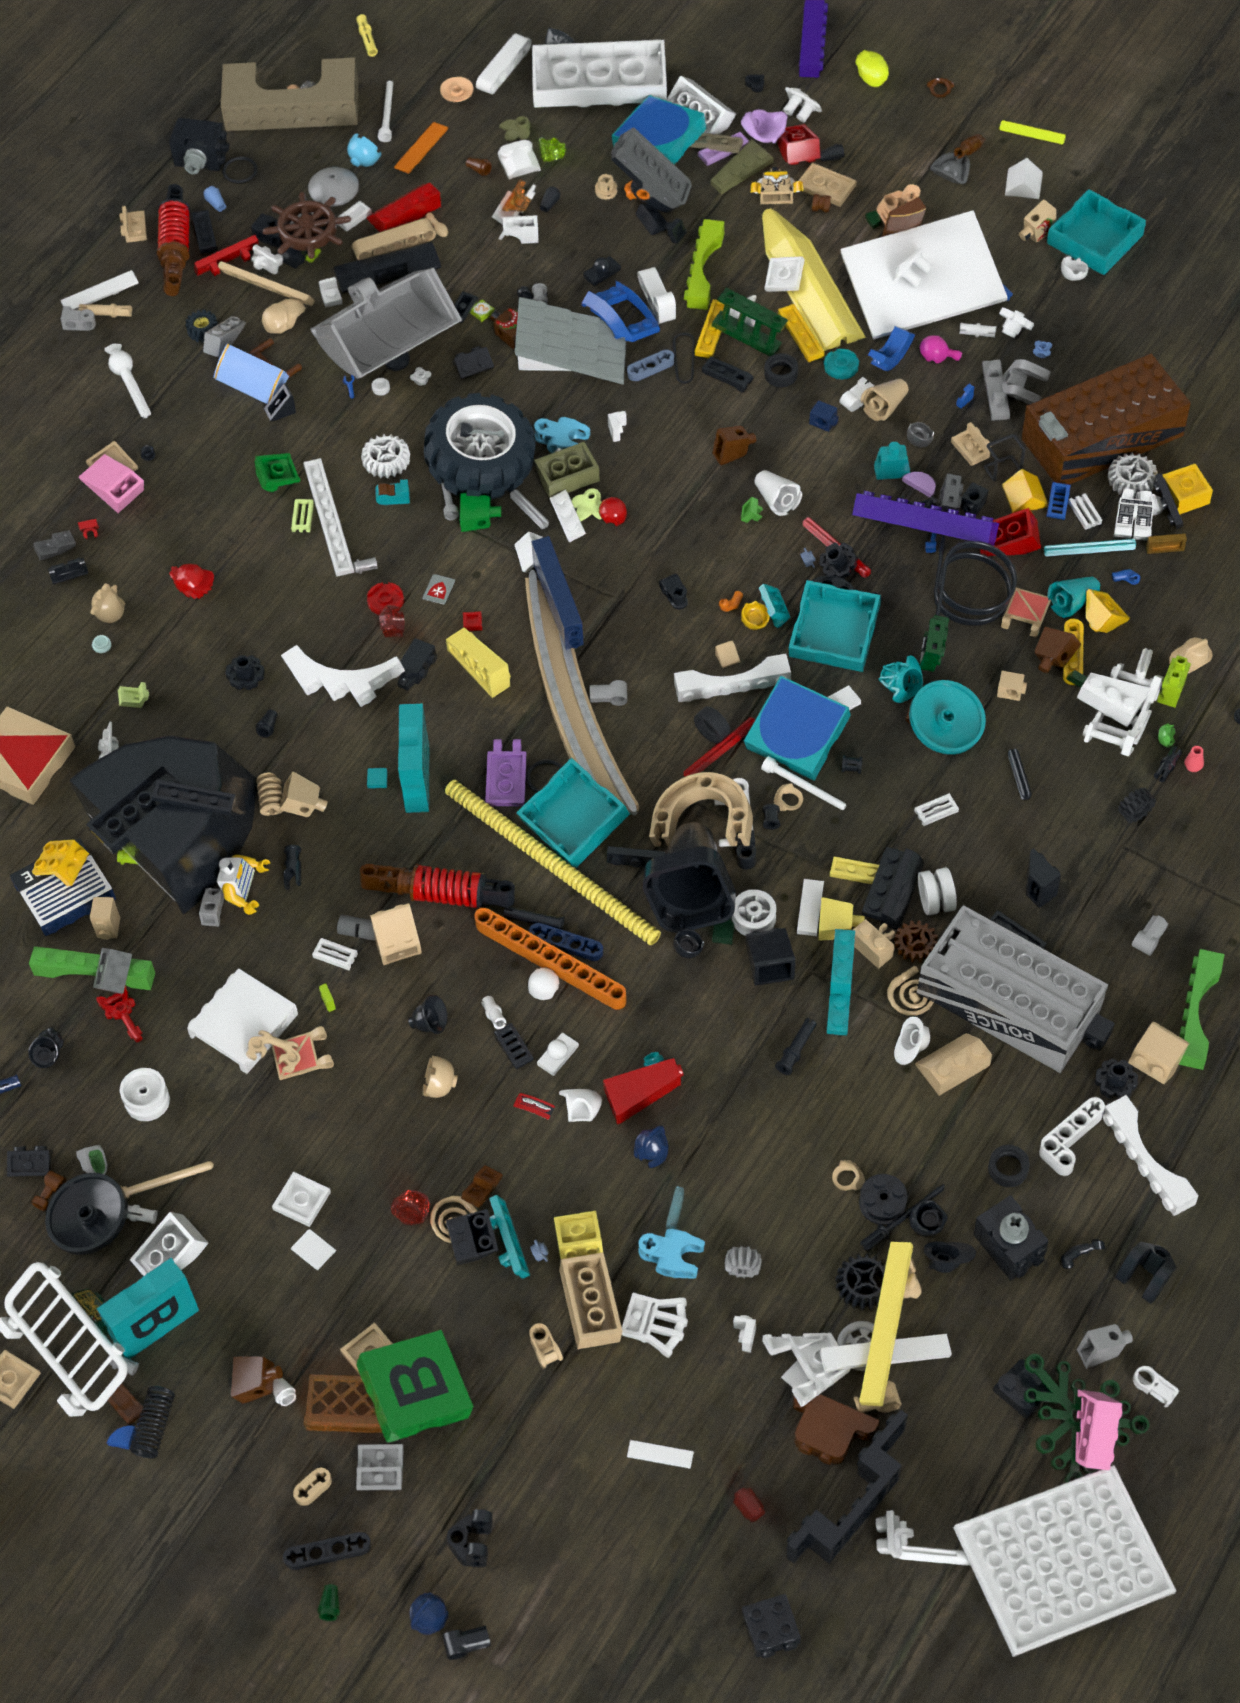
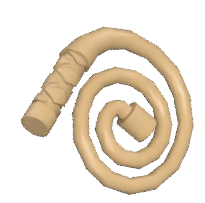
M916 966L895 977L887 989L888 1000L892 1007L899 1013L907 1016L923 1014L934 1003L929 1001L927 1006L918 1011H907L900 1008L894 1000V990L905 980L919 972ZM919 980L905 982L900 988V1000L909 1008H921L928 1000L923 997V1000L918 1003L921 998L916 993H913L917 991L918 986L912 987L909 990V998L914 1004H910L904 998L905 989L912 984H918Z
M450 1196L442 1199L435 1204L431 1212L430 1223L433 1231L440 1239L451 1243L450 1238L441 1234L436 1227L435 1215L437 1210L445 1203L457 1202L462 1204L469 1213L478 1212L474 1205L462 1200L461 1196ZM460 1208L444 1210L438 1220L441 1231L449 1236L448 1230L443 1224L444 1217L451 1212L467 1215L468 1213Z

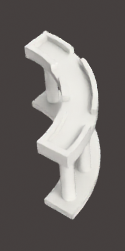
M1119 663L1117 667H1113L1110 677L1118 680L1122 678L1151 688L1147 698L1140 707L1139 717L1135 716L1130 722L1133 729L1125 731L1101 723L1103 717L1107 715L1098 711L1092 722L1085 726L1083 736H1085L1084 742L1087 743L1094 737L1118 745L1122 749L1121 754L1129 756L1134 750L1133 744H1138L1152 713L1149 707L1151 703L1153 704L1157 700L1164 677L1156 675L1154 679L1144 678L1141 680L1136 678L1134 674L1122 671L1124 664Z

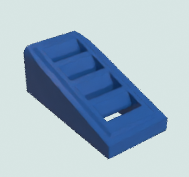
M1052 482L1047 517L1065 520L1071 485ZM1054 493H1062L1065 494V496L1056 495ZM1054 498H1056V499H1062V500H1064V502H1062V501H1056V500H1053V499H1054ZM1052 504L1062 505L1063 508L1052 506ZM1051 510L1062 511V514L1053 513Z

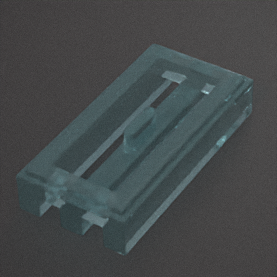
M676 1186L666 1230L676 1229L684 1201V1189L682 1187Z

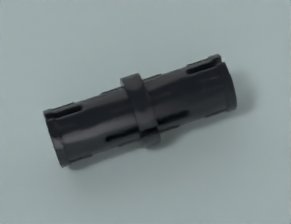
M1171 747L1167 756L1161 760L1160 767L1154 773L1156 780L1161 774L1159 782H1164L1170 771L1174 770L1177 760L1182 755L1180 748L1175 754L1178 747Z

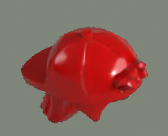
M184 564L179 568L172 566V572L169 574L173 579L175 587L186 597L191 596L194 599H199L203 597V594H208V591L211 590L214 581L212 571L202 569L197 564Z

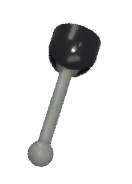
M467 422L461 423L460 437H469L473 433L498 435L500 438L504 436V431L502 430L498 432L474 429Z

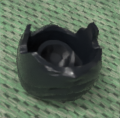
M932 1200L919 1202L910 1211L911 1228L920 1236L927 1237L939 1234L948 1219L941 1206Z

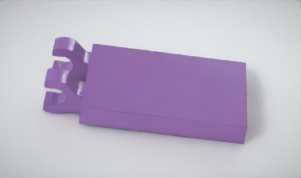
M494 739L493 751H488L485 803H488L490 806L525 805L526 751H521V739H513V751H502V739Z

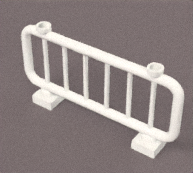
M40 1262L33 1263L5 1297V1309L10 1317H0V1331L6 1339H20L25 1334L73 1393L62 1394L57 1402L69 1416H83L87 1410L95 1411L100 1409L124 1381L128 1369L127 1363L121 1355L125 1349L119 1343L112 1345L58 1279L61 1275L59 1269L54 1266L49 1268ZM40 1271L46 1280L18 1313L13 1306L15 1297L35 1272ZM50 1283L59 1295L31 1328L22 1318V1315L47 1284ZM63 1298L71 1310L45 1343H43L34 1331L58 1301ZM75 1313L84 1325L56 1359L47 1346ZM88 1329L96 1338V1342L70 1374H68L59 1362L83 1332ZM101 1344L110 1356L81 1390L72 1377L96 1347ZM113 1359L118 1365V1374L97 1400L91 1402L84 1393Z

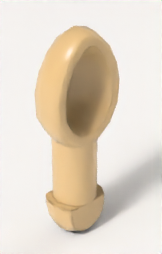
M432 213L426 214L425 218L434 226L436 234L440 237H446L448 234L447 227L443 223H439Z

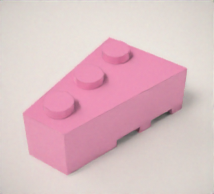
M1078 1390V1397H1082L1081 1411H1077V1418L1081 1419V1433H1076V1462L1086 1468L1110 1470L1111 1463L1114 1460V1445L1118 1438V1423L1122 1416V1403L1100 1392Z

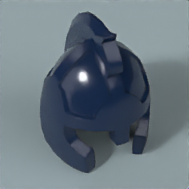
M663 1126L643 1130L636 1138L634 1157L641 1161L643 1159L653 1160L648 1162L649 1168L659 1166L667 1158L669 1147Z
M425 1593L418 1596L410 1607L411 1628L424 1635H431L443 1629L449 1612L446 1611L444 1600L433 1593Z

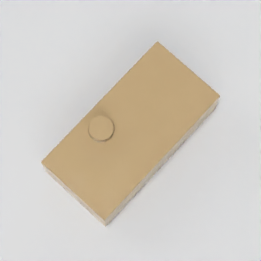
M604 1253L561 1259L559 1271L577 1349L620 1342L622 1327Z

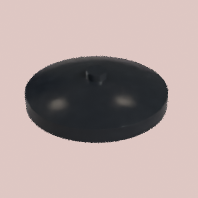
M86 1173L70 1179L56 1191L48 1205L45 1224L49 1237L60 1249L74 1255H87L105 1248L118 1236L125 1224L128 1214L126 1194L115 1180L104 1174Z

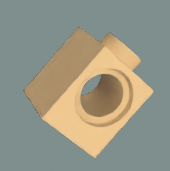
M1002 671L997 697L1020 701L1021 694H1025L1027 683L1023 682L1024 674Z

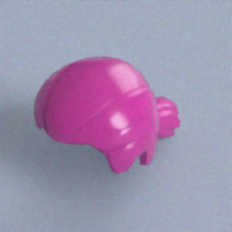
M928 336L920 344V352L927 362L933 360L935 363H941L947 357L959 360L962 356V352L949 349L945 340L940 336Z

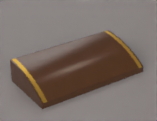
M920 197L889 212L881 237L921 225L926 206Z

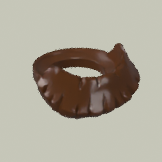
M935 78L927 83L931 94L937 98L946 97L955 86L952 81L946 78ZM937 84H945L947 91L944 94H937L934 92V87Z

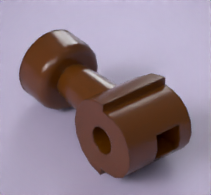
M52 1170L49 1171L44 1177L46 1185L41 1195L35 1196L31 1204L41 1211H46L49 1205L47 1200L66 1183V1177Z

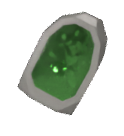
M100 1145L77 1151V1158L81 1163L83 1171L105 1175L107 1172V1161Z

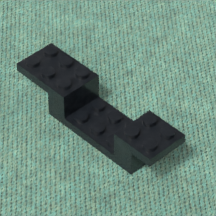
M900 1410L896 1415L893 1413L886 1421L887 1426L883 1431L878 1430L873 1436V1443L870 1447L865 1446L859 1453L857 1475L869 1483L865 1489L867 1493L863 1498L858 1497L851 1506L853 1510L848 1516L844 1514L839 1519L838 1527L816 1510L812 1515L808 1514L803 1519L802 1527L798 1532L793 1531L788 1537L786 1547L787 1559L793 1564L808 1547L830 1564L899 1481L902 1465L888 1455L887 1452L906 1430L908 1415L904 1411Z

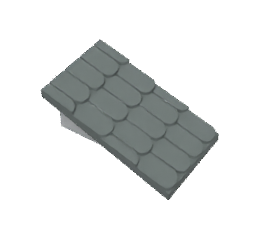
M519 297L515 355L518 356L519 370L575 371L624 385L625 337L615 339L614 333L609 326L598 317L571 312L568 309L546 305L545 302Z

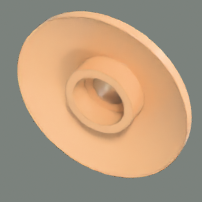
M452 77L442 83L440 92L446 100L460 102L472 95L473 85L466 78Z

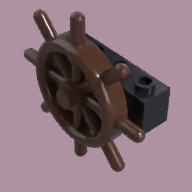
M301 192L299 194L300 201L291 204L285 209L277 205L272 206V211L280 215L277 226L264 228L263 234L279 233L283 244L278 248V254L283 257V263L296 269L300 264L304 263L306 255L313 259L315 257V250L327 243L332 242L338 246L342 245L343 241L334 235L338 224L349 223L351 217H336L330 209L336 202L335 197H330L323 204L318 201L306 200V194ZM289 221H292V222L295 223V224H288V225H287V223H288ZM289 231H295L292 235L288 233Z

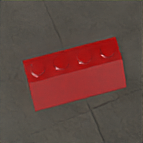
M430 182L422 184L367 216V220L379 232L417 221L426 216V214L441 207L440 192Z

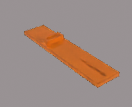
M433 122L394 166L395 169L409 174L448 130V127Z

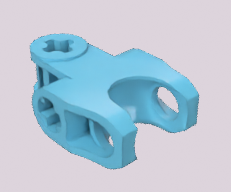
M561 417L558 422L539 419L534 425L536 431L535 440L540 444H546L548 451L554 453L558 448L563 450L578 444L571 441L573 439L586 440L590 436V428L567 417Z
M667 1229L664 1237L647 1233L639 1240V1255L645 1261L657 1263L655 1270L661 1275L672 1278L693 1279L697 1277L698 1268L695 1265L684 1262L681 1257L686 1252H703L705 1241L676 1229Z

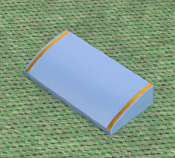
M226 344L214 373V379L265 404L269 403L289 377L285 371L229 344Z

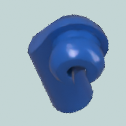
M1127 569L1112 573V579L1114 582L1124 580L1135 585L1139 583L1140 575Z

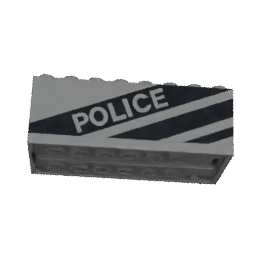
M963 905L922 964L917 993L1061 1073L1082 1041L1084 1032L1096 1013L1099 1014L1108 984Z

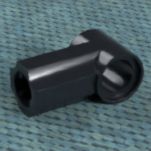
M486 1625L467 1631L453 1630L442 1636L448 1660L460 1659L469 1652L491 1647Z

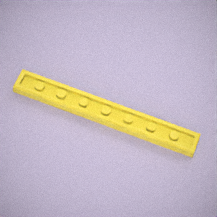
M890 1242L859 1402L861 1405L883 1406L913 1245L911 1242Z

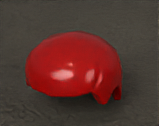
M607 498L599 506V515L605 523H614L615 526H618L627 517L626 505L619 498Z

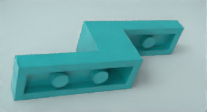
M835 929L827 1034L847 1035L855 930Z

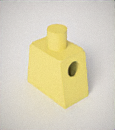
M821 897L818 940H834L835 929L852 930V927H857L864 921L865 916L853 915V904Z

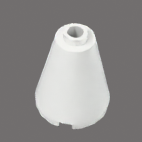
M767 470L757 474L755 484L776 515L784 516L788 514L787 511L797 508L802 498V492L797 483Z

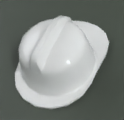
M910 1017L902 1026L894 1051L895 1059L901 1065L911 1063L916 1055L929 1045V1028L924 1026L919 1018Z

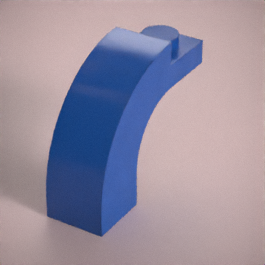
M894 326L886 344L880 350H870L868 356L873 358L871 364L885 371L893 369L906 354L915 334Z

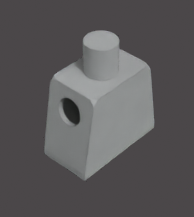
M1116 1324L1087 1331L1077 1351L1087 1369L1119 1356L1125 1345L1133 1341L1132 1335L1129 1330L1121 1332Z

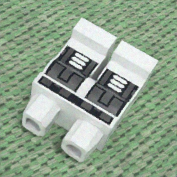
M1124 489L1122 497L1119 499L1114 537L1130 539L1132 536L1133 520H1135L1133 539L1148 541V537L1151 536L1154 504L1151 491H1141L1139 500L1133 499L1134 490Z

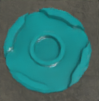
M836 349V351H831L826 355L824 369L829 376L835 379H848L858 372L859 359L854 352L848 349Z

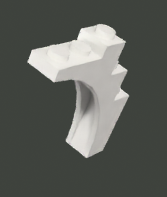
M297 645L281 655L307 696L316 692L322 686L325 687L333 701L344 697L350 691L360 707L370 703L377 697L374 693L376 689L383 687L385 683L398 677L405 671L397 657L367 669L337 670L314 662Z

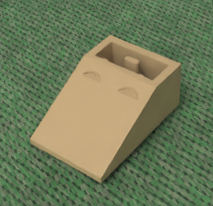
M409 903L397 905L392 909L378 911L370 915L376 946L383 965L422 953Z

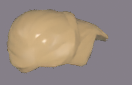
M285 299L266 308L262 315V323L265 330L269 333L280 334L291 329L297 317L305 312L304 309L306 308L303 301Z

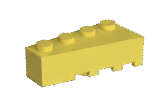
M462 628L446 639L447 650L492 698L510 687L511 676L508 664L478 640L472 632Z

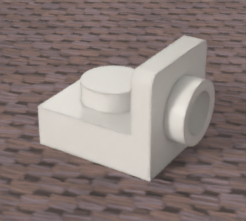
M333 277L319 281L325 308L342 304L336 278Z
M625 411L608 414V427L613 442L620 441V433H623L622 426L626 425Z
M746 1315L734 1316V1328L741 1329L739 1342L742 1343V1351L751 1352L756 1331V1320Z

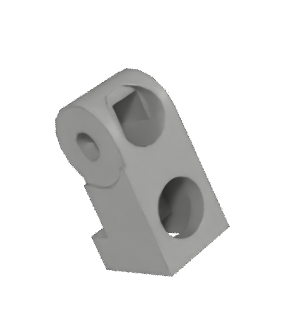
M71 306L63 307L61 316L63 330H92L95 328L96 321L93 311L88 309L83 311L71 310Z
M206 888L199 911L201 925L219 927L221 909L224 903V895L221 889Z

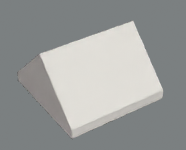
M1028 158L1008 169L1005 196L1039 199L1042 171Z

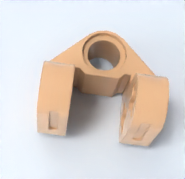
M910 184L906 186L903 192L896 191L884 196L877 206V212L884 224H886L890 211L920 196L921 191L917 185Z

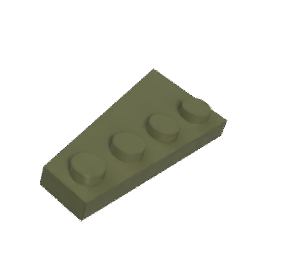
M751 139L711 179V185L723 194L772 164L774 158Z

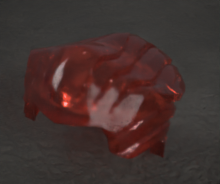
M386 605L379 614V625L385 638L402 637L404 634V613L398 611L399 607Z
M406 1190L393 1200L391 1212L392 1215L405 1225L420 1224L425 1221L428 1215L430 1202L424 1193Z

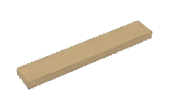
M221 261L218 265L219 269L225 274L290 299L301 300L304 304L313 306L315 300L305 293Z

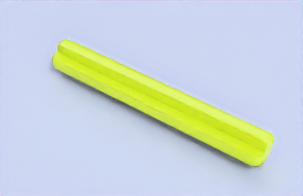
M1004 120L1000 124L1001 131L1053 143L1064 144L1066 138L1065 134Z

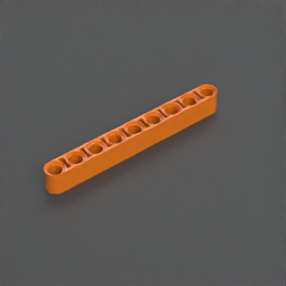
M480 908L475 912L476 928L480 933L541 968L553 970L560 979L615 1010L625 1007L627 1003L626 989L621 984L490 909Z

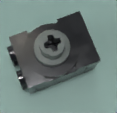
M178 118L169 140L174 166L185 167V170L190 174H197L200 169L207 167L208 170L220 171L221 166L225 163V155L229 152V142L226 139L227 131L224 129V124L221 122Z
M1011 1195L976 1218L973 1234L1010 1281L1016 1277L1021 1278L1028 1272L1027 1269L1033 1265L1037 1267L1043 1263L1049 1242L1040 1229H1035L1032 1220L1022 1213L1023 1209Z

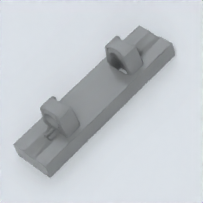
M1000 360L982 361L991 420L1010 419L1007 395H1005L1002 389L1003 373Z

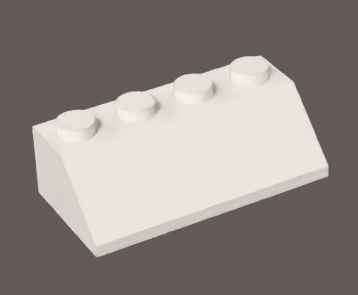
M680 76L667 98L669 102L704 113L706 130L703 133L719 135L729 127L736 115L735 112L693 80Z

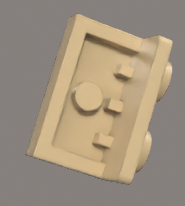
M971 422L967 424L966 431L951 438V443L971 466L990 457V452L986 447L990 443L989 440L985 439L981 435L980 430Z

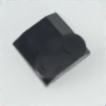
M1020 1359L1006 1374L1000 1377L992 1391L1024 1418L1028 1419L1043 1401L1028 1403L1024 1399L1025 1391L1034 1388L1040 1392H1051L1035 1373L1027 1371L1024 1365L1025 1360ZM1030 1362V1366H1031L1032 1368H1036V1367ZM1028 1392V1397L1034 1399V1394Z

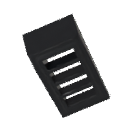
M512 1023L494 1032L495 1040L516 1070L534 1060ZM515 1040L514 1043L507 1046L509 1042ZM520 1047V1049H518L517 1051L511 1053L512 1050H514V1049ZM523 1053L525 1054V1056L519 1058L518 1060H515L517 1056Z

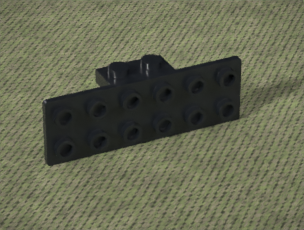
M433 242L334 266V272L342 293L349 292L348 288L366 278H371L375 285L401 279L412 272L430 268L436 270L442 268Z

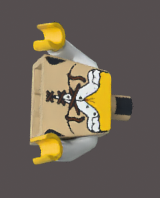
M773 167L770 172H765L763 178L759 179L758 182L751 183L750 193H761L760 204L793 203V192L804 191L802 181L795 182L793 178L789 177L788 172H781L780 168Z

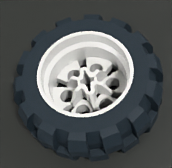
M481 393L468 394L467 398L464 399L458 396L449 400L445 404V408L440 407L430 418V424L426 427L424 458L425 463L429 467V472L439 484L444 482L445 489L456 496L459 493H467V496L485 495L489 496L490 500L502 497L506 490L511 493L529 475L533 466L536 441L527 417H523L522 411L513 403L507 405L504 403L503 398L492 394L488 398L481 397ZM467 422L474 429L496 432L502 430L504 431V436L500 438L498 435L473 433L469 437H460L461 423Z

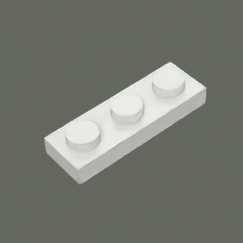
M564 490L550 497L569 542L585 535V530L568 492Z

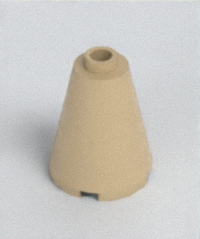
M896 379L867 388L861 395V403H864L865 408L863 409L865 413L875 421L886 420L908 393V385L904 380Z

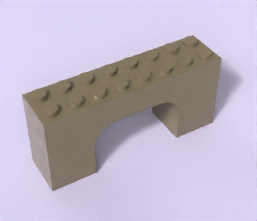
M355 58L322 59V75L316 85L310 88L280 90L260 88L256 63L223 64L221 110L225 130L242 131L358 125V76Z

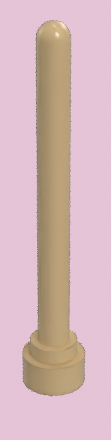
M211 1161L130 1187L120 1186L128 1199L130 1195L210 1170L214 1165Z

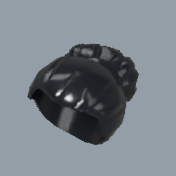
M53 1027L41 1031L29 1046L28 1056L30 1061L38 1068L51 1067L58 1060L60 1049L64 1045L62 1036Z

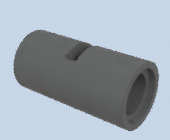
M340 915L337 925L338 934L375 941L370 919Z

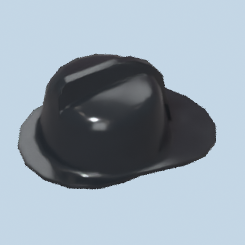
M934 1241L926 1244L924 1247V1254L929 1258V1268L942 1273L952 1272L960 1264L967 1263L976 1256L974 1247L961 1242Z

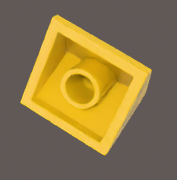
M1021 469L1002 484L1012 513L1026 508L1036 510L1048 507L1047 499L1037 476Z

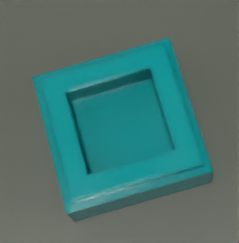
M387 768L368 769L367 787L387 788Z

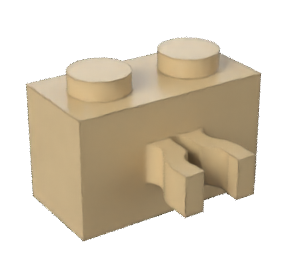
M865 919L853 929L855 930L854 947L879 969L893 957L894 944L889 940L894 938L895 932L892 930L890 933L883 935V932L887 929V924L883 923L879 930H877Z

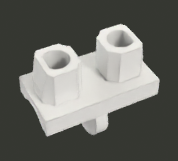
M254 245V254L251 260L254 262V268L258 270L264 268L274 275L277 274L278 267L282 265L283 257L279 254H271L270 249L266 246L261 248L258 245Z
M893 1510L886 1511V1516L876 1518L877 1531L879 1533L887 1532V1538L877 1539L878 1552L881 1554H891L894 1558H899L898 1549L901 1545H907V1538L914 1536L913 1530L907 1528L906 1521H900L899 1516L894 1515Z

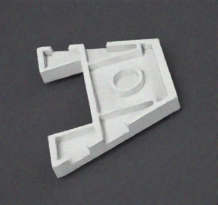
M805 1333L803 1336L782 1334V1337H772L771 1334L763 1335L762 1341L771 1356L792 1350L810 1381L795 1385L792 1389L801 1407L850 1372V1369L824 1371L820 1349L838 1346L831 1333Z

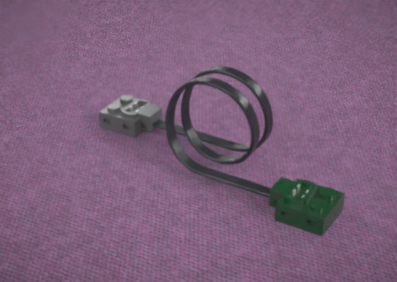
M947 473L939 496L938 506L942 507L941 511L948 512V509L959 511L962 499L960 495L964 484H961L962 476ZM942 535L934 586V600L937 609L936 615L929 621L928 632L925 631L919 664L921 670L934 672L936 665L940 666L941 658L945 653L946 646L944 645L948 634L949 619L963 625H984L995 621L1006 611L1016 589L1017 575L1009 557L993 545L980 541L961 542L948 552L942 566L946 535ZM963 548H979L989 551L1006 564L1012 577V584L1006 570L994 559L976 552L952 554ZM958 559H976L989 564L1003 577L1007 587V598L1002 603L989 608H970L958 604L947 595L944 589L947 566ZM942 598L953 609L970 615H986L996 611L999 612L982 619L963 618L947 610L942 604Z

